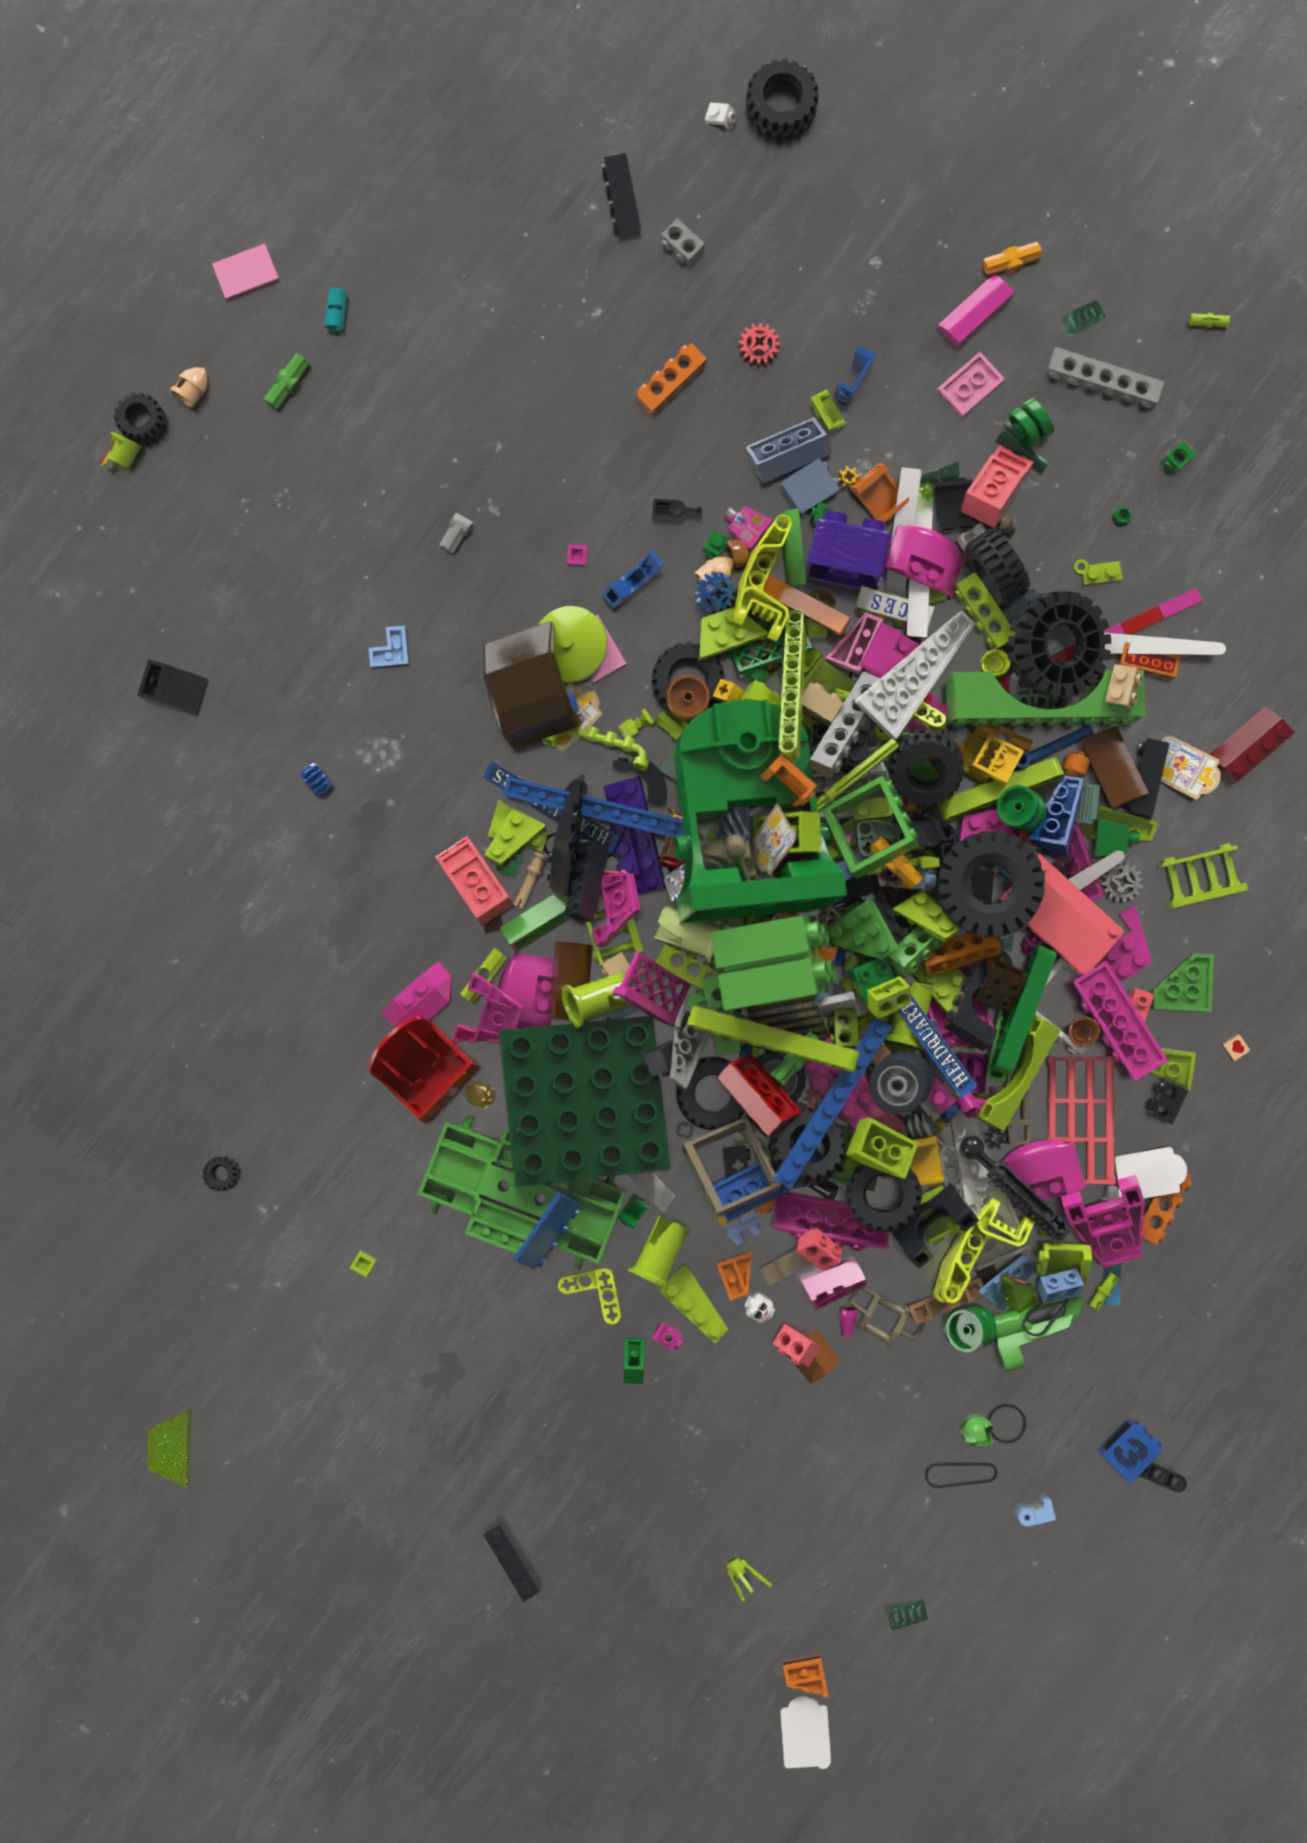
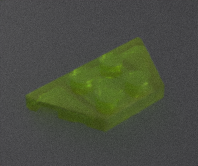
M185 1411L148 1429L147 1469L160 1474L167 1480L174 1481L183 1488L187 1487L189 1411Z

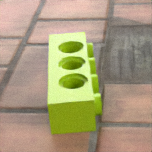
M977 573L971 574L956 584L954 591L959 601L963 600L966 605V612L970 617L973 616L977 621L975 625L980 632H984L986 635V642L990 648L1000 649L1008 644V636H1015V632L1010 630V623ZM976 593L978 600L972 601L969 598V594ZM982 608L987 609L989 616H981L979 610ZM990 625H998L999 632H992Z
M665 944L656 960V963L703 991L702 979H706L709 974H714L715 976L724 974V970L721 969L718 972L713 969V964H709L705 960L701 963L696 960V955L688 951L684 954L679 951L680 947L672 944ZM676 956H680L683 959V964L680 967L672 964V959ZM692 965H697L700 968L699 975H691L689 968ZM715 991L713 996L722 1000L721 991Z

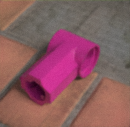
M970 1092L964 1097H958L957 1103L965 1118L977 1116L986 1102V1099L974 1098Z

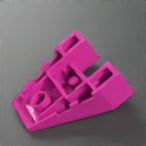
M1136 1175L1117 1180L1122 1197L1086 1208L1080 1191L1061 1196L1070 1226L1075 1229L1086 1245H1091V1252L1104 1268L1142 1257L1145 1201Z

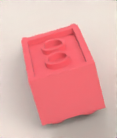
M999 445L966 492L961 512L995 528L1018 493L1034 462L1024 456L1021 458L1013 454L1012 450Z
M468 836L436 856V859L481 926L513 906L511 899Z

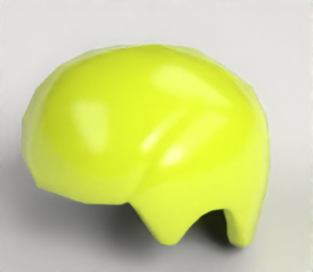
M998 649L988 651L982 658V669L984 672H993L995 678L1003 677L1010 669L1008 654Z

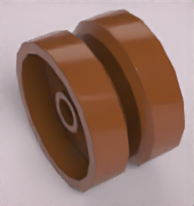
M682 675L670 684L667 692V704L671 713L678 719L685 721L693 720L700 713L707 710L710 699L709 689L699 677ZM684 696H692V699L686 700Z

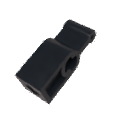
M654 498L652 519L681 521L686 515L701 518L703 508H686L685 504L679 500ZM676 507H679L683 510L680 511L679 514L673 513V511L676 510Z

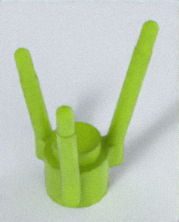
M736 1558L726 1566L728 1569L727 1574L730 1576L742 1602H745V1598L736 1578H740L749 1592L753 1593V1589L743 1576L746 1572L744 1568L769 1588L772 1587V1584L751 1568L744 1559L740 1561L739 1558Z

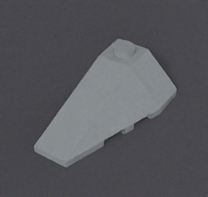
M685 1005L681 1007L675 1021L670 1079L684 1089L687 1088L710 1035L708 1032L687 1026L691 1010Z

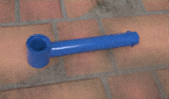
M1082 725V728L1028 753L1024 752L1020 758L1024 765L1017 764L1013 772L1027 768L1029 764L1093 735L1092 727L1090 725Z

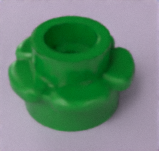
M1124 506L1119 507L1113 515L1116 523L1119 525L1129 524L1132 520V511Z

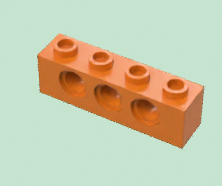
M692 343L688 346L684 345L678 351L679 355L674 359L670 358L665 363V368L661 372H655L650 378L651 381L647 385L643 384L637 390V401L652 416L707 364V358ZM685 361L689 364V366L687 368H681L679 364ZM671 374L675 376V380L670 382L665 377ZM658 387L662 392L658 395L653 394V388Z
M963 933L944 942L922 964L927 977L977 962L980 959L984 960L988 957L1000 955V942L997 936L991 938Z
M1187 1174L1185 1181L1179 1184L1180 1191L1178 1193L1150 1197L1143 1211V1239L1155 1245L1158 1242L1161 1243L1165 1236V1232H1163L1165 1227L1171 1224L1175 1208H1179L1183 1201V1198H1181L1183 1192L1187 1191L1191 1186V1175ZM1166 1200L1168 1203L1165 1211H1162L1159 1207L1160 1202ZM1157 1217L1159 1225L1156 1228H1152L1151 1220Z

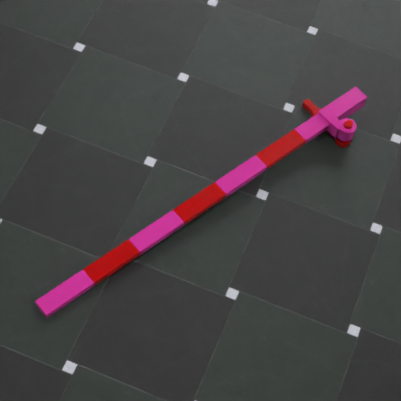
M1195 588L1106 629L1104 633L1131 635L1202 602L1203 599L1198 589ZM1075 644L1050 655L1051 658L1058 664L1060 662H1067L1075 651ZM1013 673L997 680L1006 692L1009 691L1010 677ZM1023 678L1019 680V686L1023 684L1021 682ZM928 692L923 702L942 712L947 720V703L941 706L938 697L935 698L933 693ZM922 709L923 712H924V714L919 715V716H924V715H926V714H927V711L924 710V709ZM911 719L902 731L914 734V731L920 730L921 732L928 729V727Z

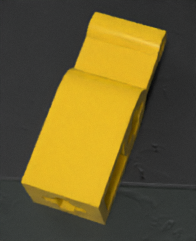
M720 679L713 697L724 703L740 700L745 691L735 683Z

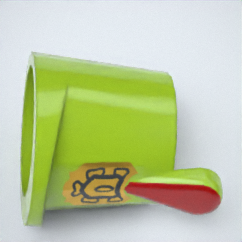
M111 432L110 435L113 439L109 451L101 460L100 465L105 467L109 459L119 465L130 468L142 446Z

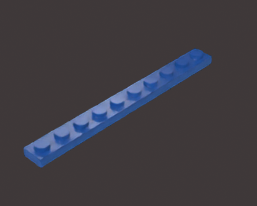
M512 777L507 778L503 793L507 797L563 810L570 794L569 791ZM583 795V816L672 838L684 835L682 819Z
M874 1017L854 1049L860 1053L855 1072L840 1071L775 1174L774 1180L787 1189L792 1188L893 1026L881 1018Z

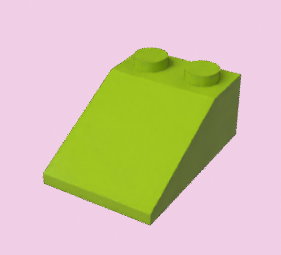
M872 1118L859 1120L846 1156L866 1166L905 1179L918 1143Z

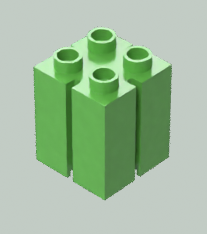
M802 915L710 932L716 968H724V974L718 975L724 1011L829 993L828 984L836 983V973L832 960L824 961L820 952L822 951L821 946L829 945L828 929L825 922H818L816 920V916Z

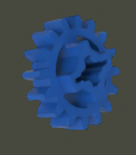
M712 571L711 576L705 573L704 580L698 579L701 584L695 585L699 590L694 595L699 597L696 602L701 604L700 607L702 609H707L709 613H712L713 610L715 613H718L720 609L726 610V605L732 606L730 599L736 598L732 595V593L736 592V589L732 588L735 583L730 580V576H724V573L720 571L718 574ZM719 580H721L725 584V587L721 586V582H719ZM705 598H709L711 604H709Z

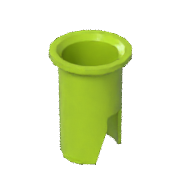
M625 971L572 988L570 985H565L562 988L564 1008L574 1027L580 1028L586 1020L633 1006L619 996L613 995L615 986L620 987L626 975Z
M913 982L912 985L909 984L911 995L927 1016L934 988L926 984ZM893 1012L890 1025L893 1027L884 1042L924 1051V1047L899 1012Z
M659 1215L635 1266L632 1268L628 1267L627 1270L668 1289L666 1280L690 1230Z

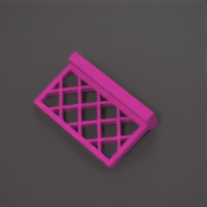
M636 952L620 987L615 986L613 993L648 1015L653 1016V1018L661 1023L675 1027L676 1016L690 988V984L640 952ZM641 959L644 968L638 970L637 964ZM655 968L657 976L651 978L650 970ZM645 972L646 981L641 983L639 974ZM668 976L670 984L664 986L663 978ZM634 977L636 986L629 987L628 984L631 978ZM658 980L659 989L654 991L652 983ZM681 984L683 987L680 993L677 994L675 986ZM647 985L649 994L643 995L642 987ZM671 988L672 997L666 999L665 990ZM660 993L662 1001L656 1003L655 995ZM673 1001L674 1007L670 1012L667 1003Z

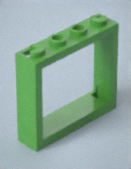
M884 776L873 780L822 809L847 866L856 879L919 846L916 841L918 838L917 833L908 824L911 820L906 812H902L901 807L903 804L899 796L895 797L893 793L896 789L891 780L887 781ZM883 789L906 838L858 863L836 814Z

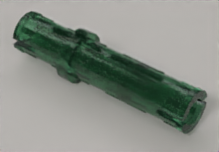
M1006 429L997 437L1012 452L1014 451L1021 457L1024 456L1033 461V466L1041 473L1049 465V462L1024 445L1020 438H1015Z

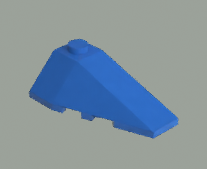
M1067 775L1063 777L1050 800L1045 803L1046 816L1044 822L1039 828L1030 832L1028 837L1030 842L1048 853L1068 856L1084 778Z

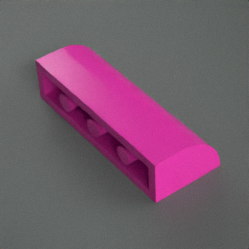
M992 275L937 327L958 348L1012 299L1015 292L1003 279L997 275Z

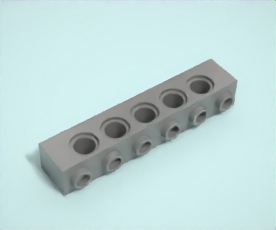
M1055 347L1046 372L1053 379L1060 380L1062 378L1068 380V383L1072 385L1081 384L1091 391H1103L1107 396H1118L1123 401L1129 403L1134 401L1140 403L1144 408H1154L1157 405L1164 385V381ZM1065 364L1071 365L1072 368H1073V370H1072V371H1067V370H1065L1064 365H1065ZM1082 371H1089L1091 376L1085 377L1082 374ZM1100 376H1106L1109 382H1102ZM1118 382H1124L1127 388H1120ZM1136 388H1143L1145 394H1139Z
M862 672L810 759L811 770L829 778H832L835 772L838 773L842 765L841 761L844 757L847 758L851 750V744L856 743L860 729L865 728L868 722V715L855 703V700L880 678Z

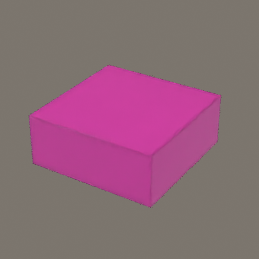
M568 545L567 565L586 566L587 546Z

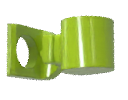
M644 708L640 718H637L635 721L632 719L625 721L618 727V730L623 738L625 736L633 738L640 733V728L653 726L656 722L647 708Z

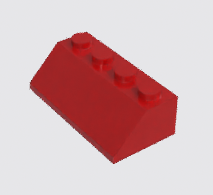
M752 1054L731 1062L718 1077L722 1085L728 1089L735 1097V1100L741 1104L748 1115L755 1120L761 1130L768 1136L779 1131L801 1112L799 1107Z

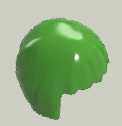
M981 1416L970 1419L963 1428L965 1443L970 1447H988L993 1445L991 1431L994 1428L993 1424L987 1418Z

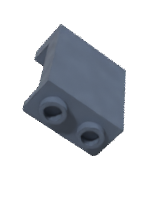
M820 458L783 480L780 484L781 489L794 509L799 508L800 518L817 506L818 502L822 503L834 494L837 495L840 491L839 481L836 477L832 478L829 473V466L825 461L822 462Z

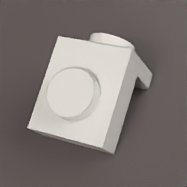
M710 103L705 121L708 124L724 125L728 130H732L737 119V112L729 104Z
M979 523L974 528L959 535L956 540L964 551L968 542L987 530L982 523Z

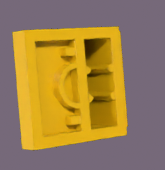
M969 733L960 750L964 762L963 773L984 784L991 777L1006 785L1024 750L991 733L986 741Z

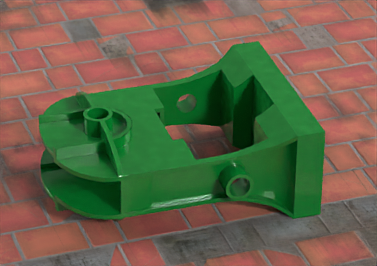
M746 699L728 701L721 704L717 703L712 708L696 716L687 725L676 742L674 761L684 835L675 836L674 846L676 858L685 859L683 884L676 900L679 923L819 910L832 907L847 895L844 872L835 864L826 845L831 844L832 840L828 822L820 823V852L807 853V861L786 863L776 872V879L742 882L738 867L715 870L704 869L697 827L698 819L720 818L728 808L769 804L770 813L776 804H779L782 812L795 810L818 812L816 793L803 806L799 804L797 807H794L793 804L799 798L798 795L775 774L767 781L760 777L781 755L779 747L781 707L768 703L766 699L763 701ZM801 723L800 756L792 764L814 783L813 771L810 769L811 756L808 736L805 727Z

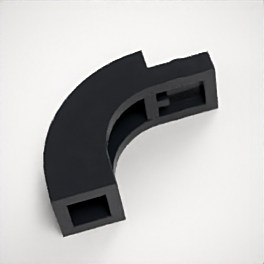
M633 755L632 762H629L627 758L613 760V770L634 772L645 779L648 785L647 804L666 806V782L661 771L654 763L649 761L647 770L640 771L632 766L634 758L638 755Z

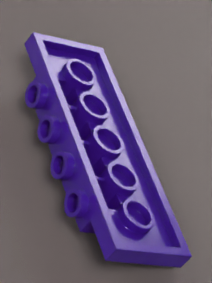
M640 776L603 786L607 801L649 811ZM609 822L610 827L608 829L620 836L612 852L613 856L617 857L618 860L616 871L625 870L627 873L634 874L638 895L665 889L666 885L654 833Z

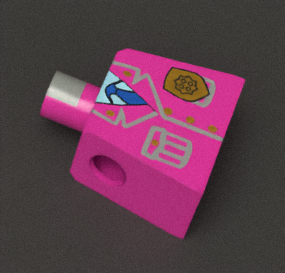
M730 507L724 515L725 518L732 522L728 531L735 539L745 543L749 553L772 523L770 518L748 507H744L740 513Z

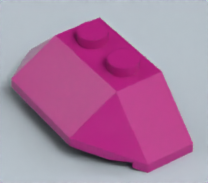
M437 962L396 996L381 1013L394 1027L417 1016H422L429 1021L449 1003L452 976L440 962Z

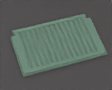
M1054 781L1036 788L1034 792L1047 803L1060 782ZM1083 784L1075 824L1093 825V820H1097L1100 785Z

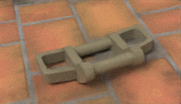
M1006 1075L1004 1087H989L991 1097L999 1093L1011 1082V1075ZM1031 1086L1021 1100L1022 1119H1011L1010 1124L1006 1127V1139L1010 1145L1030 1143L1029 1092H1031ZM1011 1125H1025L1023 1141H1014L1012 1139Z
M865 1286L855 1290L849 1300V1304L863 1314L857 1329L869 1332L885 1341L886 1345L890 1347L899 1334L911 1340H917L926 1324V1321L920 1323L915 1335L902 1331L908 1316L913 1319L910 1310L899 1307L883 1298L882 1294L874 1292ZM859 1290L873 1296L867 1310L855 1303ZM877 1304L900 1315L890 1335L867 1323Z

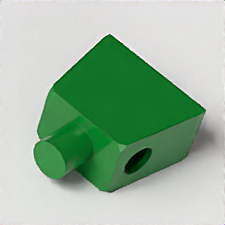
M1097 818L1094 855L1107 856L1116 851L1127 853L1128 844L1139 845L1140 834L1129 833V826L1127 824Z

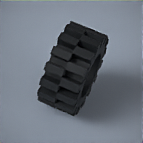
M228 1157L212 1158L204 1165L205 1168L202 1170V1179L205 1180V1185H208V1188L214 1191L229 1190L238 1181V1166ZM219 1166L226 1168L228 1172L226 1180L222 1182L217 1181L213 1175L214 1170Z

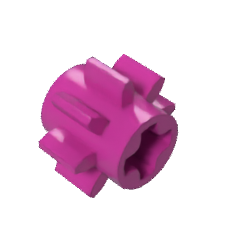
M1029 934L1022 943L1025 946L1024 952L1029 956L1032 955L1036 945L1048 947L1037 934Z

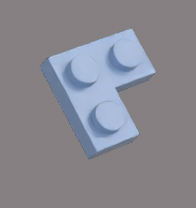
M386 627L387 646L369 648L370 667L408 665L406 627Z

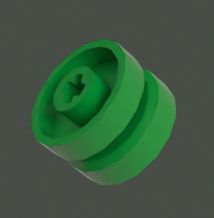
M1033 398L1024 402L1022 409L1016 408L1008 414V419L1014 432L1028 448H1033L1041 441L1040 437L1046 439L1055 432L1047 412Z
M1016 785L1011 786L1001 794L997 803V813L1005 824L1018 832L1027 833L1039 828L1044 822L1046 804L1043 798L1030 788Z
M970 1306L951 1314L947 1320L946 1332L950 1343L957 1350L973 1352L987 1347L994 1341L997 1326L992 1313L986 1308Z

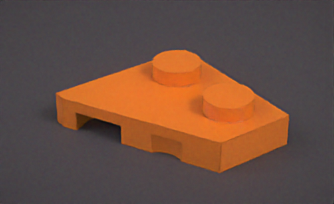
M752 1251L717 1263L730 1301L748 1294Z
M821 1658L783 1665L787 1687L798 1688L808 1693L812 1692L822 1695V1697H828Z

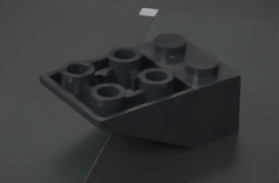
M148 659L137 696L147 701L196 715L207 678Z
M813 724L809 744L811 757L830 726ZM859 731L858 740L856 743L851 744L850 753L847 758L844 757L841 761L842 765L839 771L849 773L868 758L871 741L869 731Z

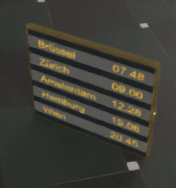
M815 995L750 1006L747 1009L752 1021L802 1036H806L811 1032L820 1041H825L827 1038L832 1041ZM764 1048V1050H765L766 1053L773 1051V1050H769V1049Z

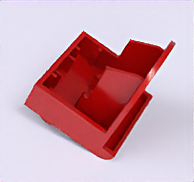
M422 1016L408 1019L392 1030L378 1045L368 1065L369 1073L379 1080L425 1124L441 1110L479 1069L433 1022L428 1021Z

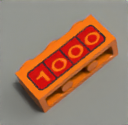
M1125 642L1123 653L1119 655L1117 665L1136 667L1138 670H1144V674L1173 680L1176 678L1181 655L1128 654L1130 643Z

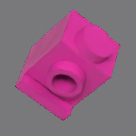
M664 1321L661 1322L652 1336L654 1341L670 1351L673 1348L678 1349L683 1341L680 1338L682 1333ZM667 1334L672 1336L671 1341L665 1340Z

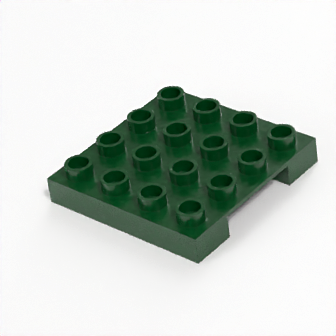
M653 1016L584 1022L580 1028L574 1027L572 1023L500 1030L498 1032L514 1188L553 1184L559 1181L625 1174L638 1175L671 1170L661 1081L658 1075L651 1076L644 1057L645 1053L657 1049Z

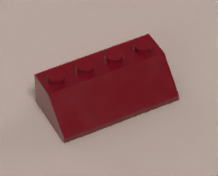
M1265 706L1209 755L1219 759L1217 768L1233 785L1240 781L1295 732L1282 717Z

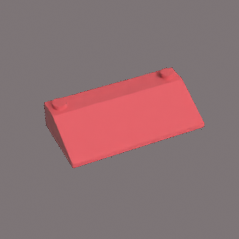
M1038 854L1037 856L1042 864L1041 867L1045 876V891L1040 907L1026 925L1077 972L1084 975L1092 970L1105 956L1124 930L1041 854ZM1012 883L999 899L1001 903L1009 897L1007 893H1011Z

